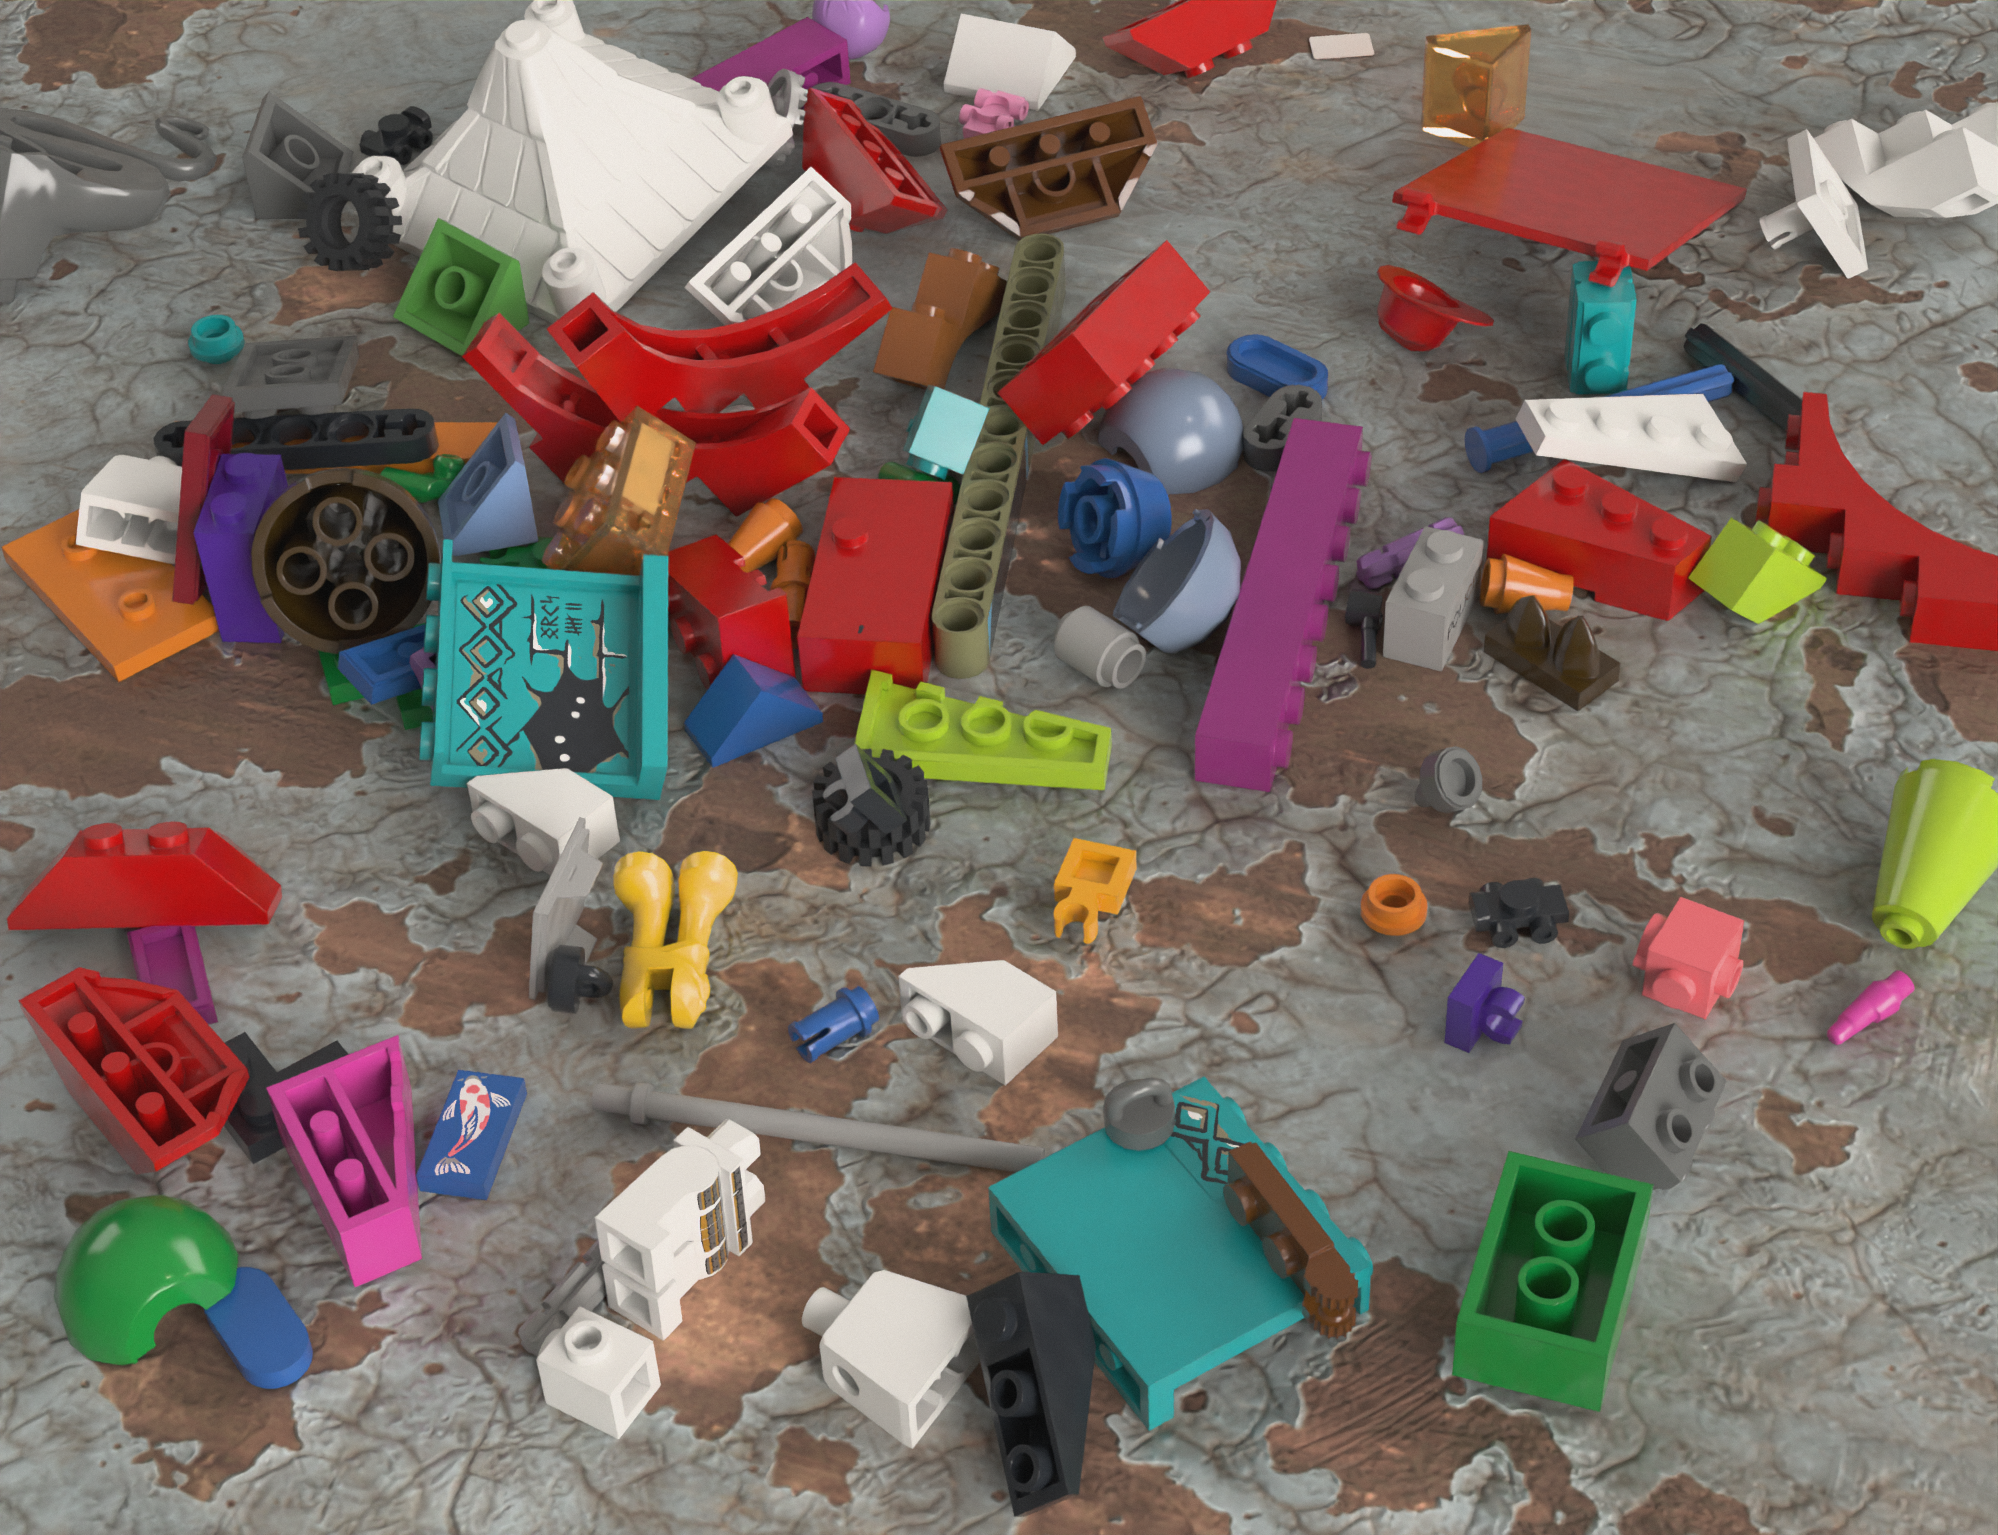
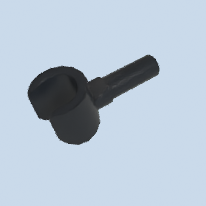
M1352 589L1347 602L1345 623L1361 627L1360 664L1363 668L1371 669L1376 665V635L1383 624V614L1381 612L1383 597L1379 593Z

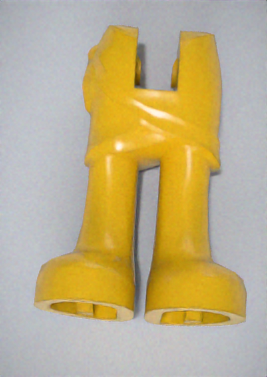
M640 851L628 853L616 863L613 875L615 894L633 914L634 922L631 946H626L623 950V970L619 989L622 1021L628 1028L649 1027L655 990H671V1015L675 1027L692 1029L701 1013L706 1010V1002L710 996V984L706 974L710 956L707 945L715 918L734 897L738 878L735 865L725 856L715 852L702 851L692 853L682 861L678 879L680 905L677 943L663 946L675 898V882L672 870L662 858L653 853Z

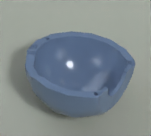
M1161 368L1145 373L1136 382L1131 384L1132 389L1124 397L1105 410L1099 425L1097 440L1101 447L1105 448L1112 455L1117 453L1118 447L1128 451L1140 470L1153 474L1161 481L1168 495L1195 493L1220 483L1238 467V460L1243 450L1244 428L1236 404L1217 383L1200 372Z
M1194 509L1192 512L1195 515L1193 519L1184 523L1167 540L1163 541L1159 538L1139 562L1125 584L1113 611L1115 618L1164 653L1174 654L1204 643L1227 621L1240 593L1241 560L1228 529L1209 509Z

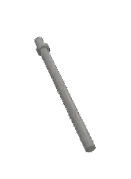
M637 1082L634 1088L596 1083L592 1094L593 1110L630 1115L632 1123L647 1125L650 1119L717 1128L725 1119H730L754 1134L1011 1172H1018L1045 1158V1148L658 1092L655 1091L652 1083Z

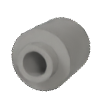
M1081 606L1074 611L1066 613L1056 625L1054 631V652L1056 657L1103 687L1114 686L1122 689L1129 686L1140 674L1146 660V650L1139 644L1137 635L1091 606Z

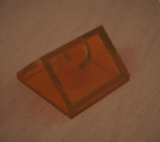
M1529 24L1425 36L1421 113L1423 131L1472 148L1507 127L1514 129L1525 119L1531 40Z

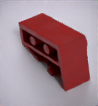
M1563 459L1490 516L1486 560L1488 558L1501 559L1502 555L1506 554L1559 574L1572 575L1574 587L1595 592V602L1669 621L1705 591L1691 581L1689 576L1711 547L1712 536L1575 463Z
M717 534L659 554V556H668V620L671 623L674 639L683 654L691 652L695 658L699 677L707 690L733 654L793 676L796 679L787 593L780 587L770 591L764 589L762 585L767 584L765 575L758 569L748 573L743 571L741 567L746 566L744 557Z

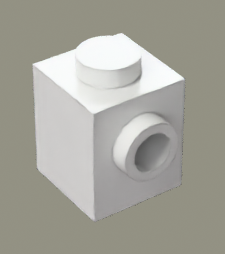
M581 1306L577 1308L561 1329L553 1330L546 1337L536 1359L546 1404L617 1439L623 1435L661 1386L653 1341Z

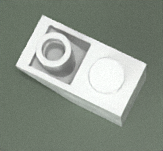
M567 768L476 776L467 783L473 811L471 813V820L478 833L485 840L491 843L498 842L519 855L523 862L534 871H544L551 876L579 817L586 819L585 829L590 830L588 854L597 860L620 842L613 796Z
M1005 960L907 968L898 976L902 1022L918 1037L931 1039L957 1055L960 1061L969 1069L976 1072L983 1071L1005 1086L1058 1037L1056 991Z

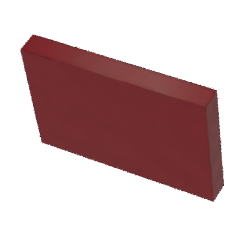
M212 394L185 430L172 602L194 605L195 601H198L207 587L193 532L221 455L231 454L235 408L233 397Z

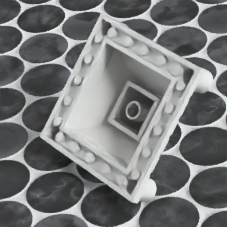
M534 0L525 11V20H519L510 24L495 41L468 100V109L460 119L456 120L433 142L432 146L425 149L404 169V173L400 163L394 158L387 156L368 157L352 173H364V175L378 177L377 183H386L391 188L386 198H397L400 206L392 209L393 216H402V225H393V232L401 234L399 244L393 245L420 258L437 219L445 220L519 260L528 312L553 324L592 292L599 296L614 312H617L793 135L789 119L776 114L769 89L762 80L746 76L737 77L723 86L720 92L712 88L703 87L696 81L677 73H671L664 67L645 59H639L632 53L613 45H607L604 41L584 33L573 0ZM355 210L353 216L359 227L358 213Z

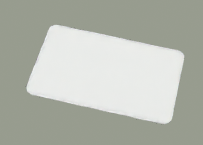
M1368 33L1309 38L1313 58L1317 60L1374 55Z

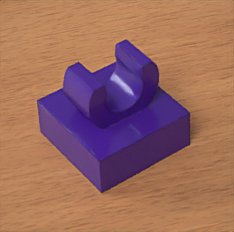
M1480 953L1477 954L1448 996L1444 1043L1470 1053L1482 1033L1498 1043L1511 1044L1522 1027L1523 1021L1515 1016L1523 1006L1525 997L1511 988L1501 987L1503 962Z

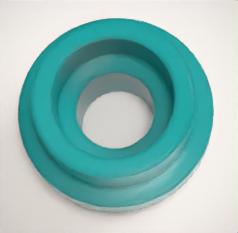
M209 315L196 321L191 328V336L188 340L191 355L197 360L210 364H223L230 361L243 349L245 344L242 330L235 325L232 318L225 315Z

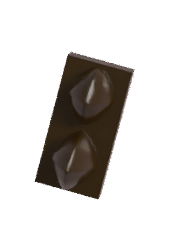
M1534 595L1517 600L1510 608L1507 618L1485 634L1484 653L1576 711L1581 710L1619 681L1621 663L1598 649L1594 634L1584 616L1572 618L1561 627L1548 618L1543 606Z

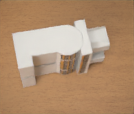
M725 1119L708 1137L687 1127L674 1139L675 1148L663 1154L595 1216L601 1260L605 1262L602 1268L608 1307L663 1341L682 1322L680 1298L699 1279L713 1276L720 1271L728 1260L729 1251L740 1256L753 1243L750 1216L765 1202L764 1185L757 1176L746 1169L761 1155L759 1138L753 1132L730 1119Z

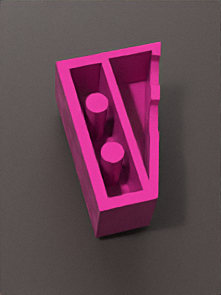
M399 1035L267 1087L281 1141L354 1287L421 1260L422 1250L416 1178L412 1089Z

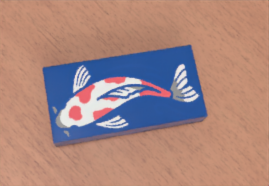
M458 1070L416 1174L421 1192L481 1200L488 1199L527 1096L524 1078Z

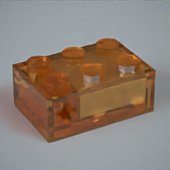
M636 406L621 424L616 420L612 421L599 438L596 451L589 458L581 455L574 462L566 476L565 485L570 488L569 494L555 514L553 523L559 526L558 532L546 548L542 563L547 565V569L639 576L643 554L667 556L696 442L639 406Z

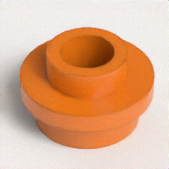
M1387 874L1378 877L1370 884L1369 889L1366 890L1361 899V916L1363 921L1371 929L1381 934L1400 936L1412 933L1423 925L1427 917L1428 904L1425 895L1421 892L1417 882L1405 875Z

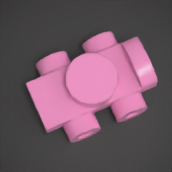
M980 88L975 95L974 106L965 104L960 110L959 122L964 125V139L1014 127V119L1023 121L1026 118L1029 110L1028 101H1025L1024 97L999 90L996 93H992L990 90Z

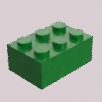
M1508 1151L1456 1321L1452 1375L1600 1412L1646 1241L1654 1184Z

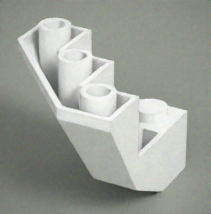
M1998 102L1980 105L1974 108L1968 117L1952 125L1924 110L1904 115L1897 121L1896 125L1879 134L1850 119L1829 125L1825 128L1823 134L1813 138L1843 182L1871 205L1894 217L1948 218L1977 214L1998 204Z

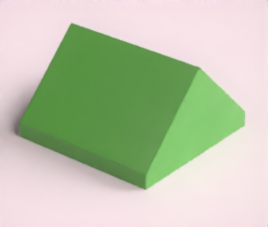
M438 218L393 317L461 356L484 322L498 313L517 331L530 324L519 260Z

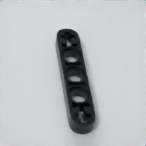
M413 408L316 415H280L258 419L234 418L232 445L240 442L252 443L240 448H231V454L281 455L284 470L421 462L436 453L439 443L434 418L429 412ZM193 420L173 422L157 431L153 438L157 456L170 458L177 466L182 467L184 434ZM353 436H367L359 441L341 442ZM296 439H309L297 445H284Z

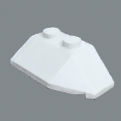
M810 167L698 272L684 288L724 325L743 322L787 305L820 287L852 264V240L849 228L851 203Z

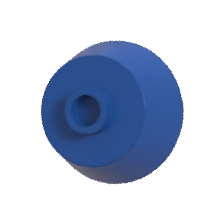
M1102 458L1096 460L1091 465L1081 466L1082 471L1076 481L1064 483L1058 504L1059 530H1070L1072 544L1077 553H1074L1069 559L1078 570L1087 574L1097 573L1105 578H1116L1136 568L1159 538L1163 541L1169 538L1172 514L1168 494L1156 476L1115 460Z

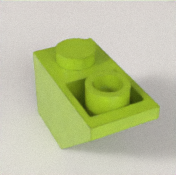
M1732 517L1689 576L1691 581L1729 609L1757 624L1764 622L1819 590L1828 578L1809 566L1815 555L1791 538L1781 535L1760 520L1751 529Z

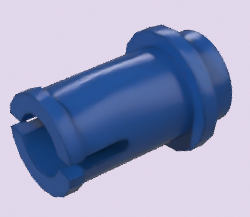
M857 986L852 990L842 987L836 992V999L800 1021L791 1023L788 1026V1033L792 1042L799 1038L805 1041L818 1033L816 1036L795 1047L806 1062L812 1063L820 1055L856 1034L863 1038L872 1032L871 1025L879 1021V1014L873 1000L862 987Z

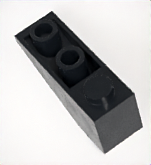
M1017 1272L966 1296L1014 1517H1026L1079 1495L1096 1344L1080 1275Z

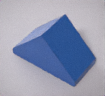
M733 654L684 721L685 732L712 768L824 721L823 713L795 677Z

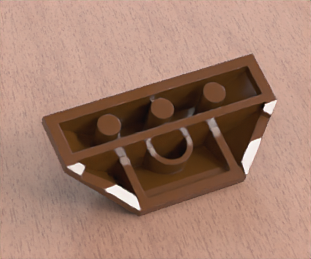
M1138 96L941 144L940 151L956 198L1019 241L1025 236L1032 234H1051L1119 217L1158 143L1142 97Z

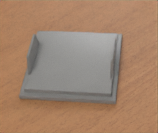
M579 817L533 911L529 999L535 1000L538 992L544 993L549 983L553 953L559 945L583 947L585 949L586 965L597 942L596 937L576 925L584 909L585 899H587L603 865L602 862L588 854L590 830L585 829V818Z

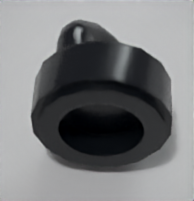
M559 945L554 950L548 984V1006L553 1012L576 1014L581 997L600 998L611 992L613 987L611 976L599 967L585 965V949L583 947Z

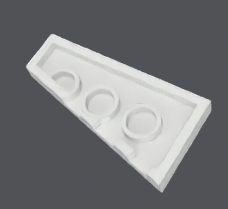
M1703 394L1525 400L1516 417V421L1535 455L1736 483L1747 465L1735 446L1731 434L1725 430Z

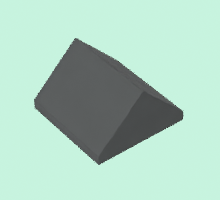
M270 91L262 99L242 156L256 219H297L298 209H308L309 205L301 201L304 192H314L310 184L316 179L324 180L323 175L329 173H348L354 152Z

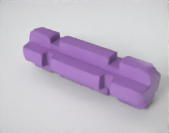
M1445 517L1428 526L1464 535L1461 525L1458 526L1453 518ZM1423 528L1382 547L1383 553H1381L1380 549H1375L1360 556L1356 561L1358 569L1356 574L1359 581H1363L1368 589H1377L1393 581L1391 575L1398 579Z

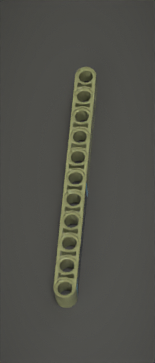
M1040 233L1025 236L1018 241L1014 249L980 399V404L990 409L963 474L933 606L932 622L935 664L942 674L951 678L966 679L977 676L987 668L990 662L1036 439L997 392L1058 333L1066 294L1064 244L1059 238L1049 234Z

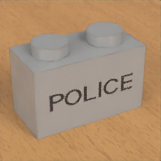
M1424 526L1386 600L1383 657L1442 672L1479 596L1483 551L1482 539Z

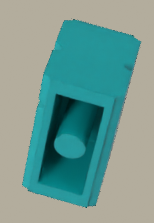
M1578 261L1572 264L1564 351L1569 390L1572 393L1613 394L1627 390L1628 366L1630 365L1637 301L1630 266L1623 268L1614 287H1608L1588 281L1589 274L1595 270L1598 261Z

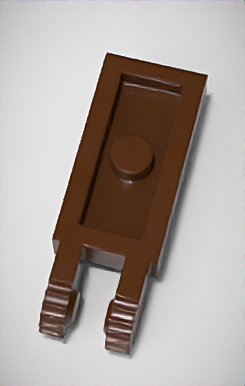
M1249 1141L1228 1152V1184L1223 1187V1195L1231 1215L1240 1225H1250L1262 1241L1265 1256L1273 1271L1281 1278L1289 1276L1303 1293L1302 1315L1309 1324H1314V1330H1318L1320 1336L1326 1335L1328 1339L1330 1337H1335L1336 1339L1339 1336L1346 1337V1333L1352 1332V1326H1355L1356 1307H1353L1354 1299L1358 1296V1280L1355 1279V1273H1350L1349 1265L1334 1247V1242L1256 1142L1252 1143Z

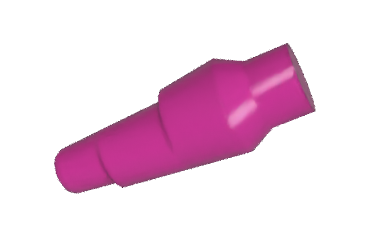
M1896 970L1884 980L1873 981L1838 1016V1020L1827 1030L1828 1039L1833 1044L1840 1045L1872 1022L1879 1023L1896 1013L1900 1008L1902 1000L1914 991V984L1904 972Z

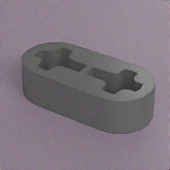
M1288 385L1272 394L1248 422L1243 431V456L1245 462L1250 467L1265 472L1278 470L1293 418L1322 421V398L1316 390L1303 385Z

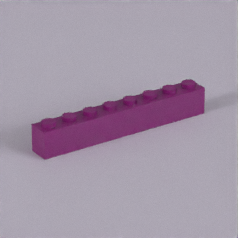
M1293 418L1196 730L1195 781L1270 792L1277 767H1288L1293 742V731L1288 730L1289 724L1299 725L1301 722L1305 688L1300 687L1301 682H1312L1317 656V647L1312 646L1313 641L1323 642L1328 620V605L1323 604L1324 601L1334 602L1336 598L1339 566L1335 565V562H1345L1347 559L1350 527L1346 526V523H1357L1361 503V489H1358L1357 486L1366 487L1370 476L1372 453L1362 451V426Z

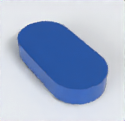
M1252 334L1234 340L1227 348V372L1230 377L1268 397H1271L1278 389L1288 385L1308 386L1316 390L1321 395L1322 400L1327 395L1328 370L1326 366L1315 358L1264 335Z
M238 1267L235 1286L231 1293L209 1309H204L208 1324L236 1367L249 1383L266 1389L287 1386L302 1377L312 1362L313 1350L307 1329L268 1274L257 1268Z

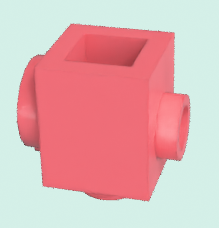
M1683 897L1679 898L1668 917L1659 913L1654 914L1644 930L1632 964L1634 967L1645 971L1642 995L1659 1001L1670 1008L1679 1009L1706 1020L1719 996L1730 998L1740 979L1743 960L1738 959L1744 920Z

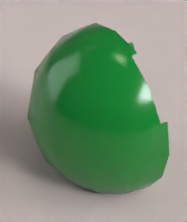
M165 1195L118 1200L95 1212L75 1231L63 1252L57 1270L53 1297L70 1345L91 1361L116 1365L136 1364L141 1356L156 1346L154 1341L156 1326L161 1318L171 1309L182 1304L194 1303L207 1310L231 1293L235 1286L239 1255L229 1232L208 1213L190 1201Z

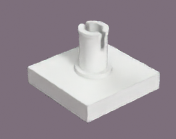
M1807 129L1788 138L1796 202L1760 218V225L1767 241H1770L1773 249H1777L1782 244L1814 229L1848 279L1868 270L1857 203Z

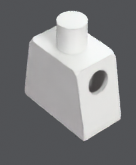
M127 455L114 456L81 492L76 545L175 565L182 467L177 466L173 460L164 456H156L149 460Z
M887 1270L874 1272L851 1301L825 1287H821L810 1297L803 1312V1327L822 1336L819 1346L823 1378L828 1387L902 1444L912 1449L980 1362L965 1295Z

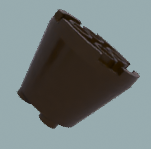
M334 468L318 471L286 487L276 496L263 514L255 533L251 551L255 585L261 598L260 602L270 618L285 633L298 642L313 649L338 654V651H344L412 629L424 616L431 604V600H426L429 563L440 564L436 532L420 503L407 490L391 479L374 472L356 468ZM362 530L361 541L366 545L364 548L361 549L358 546L352 545L345 551L339 547L354 541Z

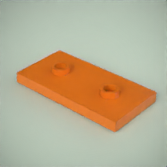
M79 509L1 547L6 563L118 682L219 631L213 605L203 595L200 596L198 601H195L194 605L172 602L175 570L172 564L76 545Z

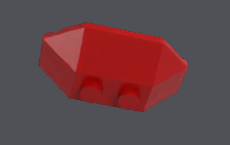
M1178 0L1103 36L1106 47L1162 75L1184 71L1186 78H1190L1214 68L1212 58L1222 53L1224 59H1228L1252 49L1253 46L1250 39L1268 31L1277 0Z
M809 87L806 96L808 97L807 102L804 104V111L806 112L803 128L802 168L806 172L812 167L851 203V220L849 221V228L851 230L863 232L867 228L888 234L944 218L948 209L894 144L877 127L866 121L861 114L862 111L852 100Z
M171 821L153 825L149 829H122V826L115 823H101L80 830L24 891L7 917L8 930L189 925H267L270 923L282 899L281 885L229 837L209 827L187 828L185 823Z
M78 967L18 1000L24 1015L70 1095L136 1175L157 1172L217 1137L250 1078L245 1065L179 990L128 978L101 977L99 971Z

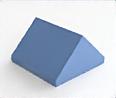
M507 413L502 416L438 499L444 539L453 540L452 555L454 556L538 542L515 418Z

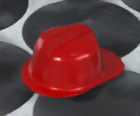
M1392 265L1380 266L1377 271L1379 279L1384 283L1377 307L1378 324L1384 332L1410 351L1426 352L1439 347L1459 322L1478 326H1493L1494 319L1488 314L1451 297L1433 282L1414 272Z

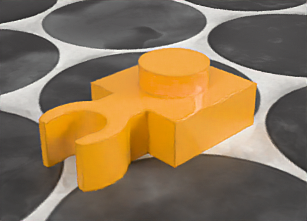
M1073 838L1054 881V900L1059 902L1054 909V934L1056 937L1061 938L1063 928L1067 924L1082 922L1084 923V943L1090 944L1098 934V911L1118 915L1137 869L1136 850Z

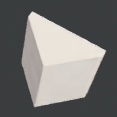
M961 14L944 80V92L975 98L980 88L990 90L992 93H996L999 90L1024 97L1025 101L1029 103V109L1038 111L1075 59V48L1055 31Z

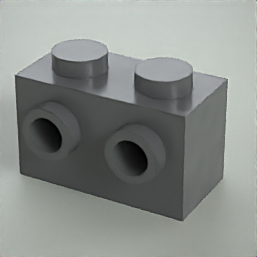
M1675 1023L1622 1040L1575 1140L1605 1173L1654 1184L1653 1190L1671 1189L1682 1182L1691 1171L1693 1155L1704 1131L1715 1117L1714 1109L1727 1081Z

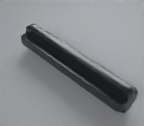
M1700 323L1695 329L1690 328L1686 332L1685 338L1687 339L1683 345L1685 351L1705 367L1716 364L1725 365L1727 371L1732 373L1734 379L1732 389L1785 431L1788 415H1800L1801 397L1709 325Z

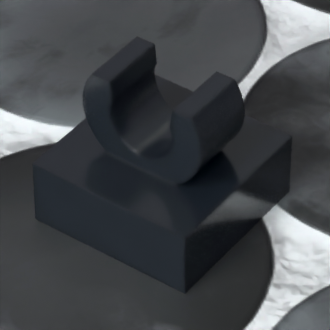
M854 744L835 757L842 779L829 785L823 792V797L838 810L830 816L832 822L845 834H852L861 829L870 819L887 835L907 821L892 776L857 744Z

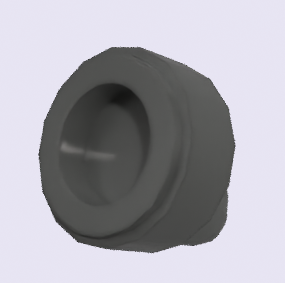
M1457 746L1431 752L1424 759L1420 768V783L1415 791V802L1420 807L1432 806L1437 811L1446 814L1471 808L1478 801L1482 792V775L1475 758L1467 750Z
M1151 1077L1125 1081L1115 1086L1106 1095L1103 1105L1105 1131L1111 1140L1126 1149L1138 1151L1153 1149L1163 1144L1172 1135L1175 1126V1105L1170 1084L1163 1079Z

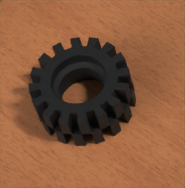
M329 173L323 175L324 180L316 179L312 182L310 186L314 192H304L301 201L309 205L308 209H298L297 219H306V227L298 228L300 238H310L311 241L303 247L308 254H318L314 260L317 264L328 266V270L333 271L369 270V268H378L383 265L381 259L391 258L395 251L388 244H399L401 234L393 232V225H402V216H393L392 209L400 205L397 198H386L387 194L391 191V188L386 183H377L378 177L364 175V173ZM348 201L352 202L356 208L359 218L358 233L352 243L348 242L341 227L342 211Z
M872 748L862 749L892 776L907 821L886 835L868 819L866 824L855 833L845 834L832 822L830 817L838 810L823 797V792L829 785L842 779L838 766L830 761L823 767L824 776L817 775L813 782L812 798L816 835L819 842H824V850L830 855L839 850L840 861L850 864L856 855L859 856L860 866L872 867V857L881 856L882 864L887 865L894 863V852L897 851L903 858H906L913 854L912 843L921 847L926 840L925 831L929 832L931 825L927 780H924V771L918 765L912 768L911 758L902 755L894 762V752L891 750L883 749L880 758L872 757Z

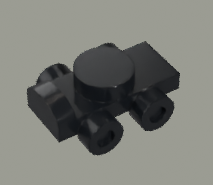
M409 106L401 114H390L381 118L378 122L379 130L377 132L373 130L365 131L361 136L359 146L361 153L370 157L387 156L394 158L401 165H405L412 157V148L408 145L409 143L422 150L430 147L433 140V134L429 130L432 128L431 118L424 110L415 106Z
M1528 878L1525 880H1513L1504 885L1499 882H1490L1483 885L1479 892L1469 893L1468 904L1476 932L1490 931L1492 942L1498 948H1507L1514 945L1519 938L1516 928L1529 927L1534 942L1539 944L1550 943L1558 935L1556 924L1569 922V910L1561 884L1544 886L1541 879Z

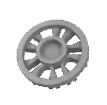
M781 69L773 76L767 87L776 114L788 118L791 128H793L794 124L803 125V120L801 119L805 116L806 111L801 110V108L807 102L808 90L802 88L805 77L793 71ZM791 136L762 166L773 167L774 165L780 167L784 164L786 155L790 156L792 148L794 149L795 142L793 137Z

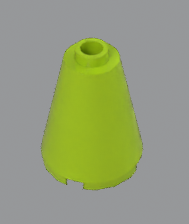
M1928 759L1921 761L1917 770L1909 772L1907 767L1900 773L1894 786L1872 910V920L1875 926L1880 930L1881 936L1890 944L1903 949H1914L1916 947L1932 945L1998 868V793L1991 789L1995 778L1984 771L1957 761Z

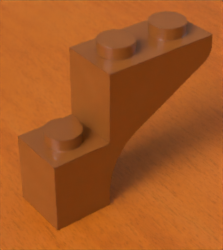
M950 248L948 257L929 252L911 311L892 307L893 309L889 313L873 372L892 382L924 390L927 389L928 385H932L944 390L954 359L965 339L1001 311L1007 281L998 276L1000 268L981 262L982 257L977 254L960 249Z

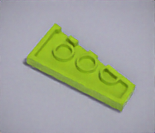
M871 670L854 744H857L861 749L872 748V757L880 758L883 749L894 752V762L902 755H905L912 759V768L918 765L924 771V779L1105 790L1112 748V732L1109 727L1040 710H1033L1027 716L1011 713L1003 707V701L982 696L978 697L975 704L946 697L945 687L921 681L916 689L893 684L892 674Z

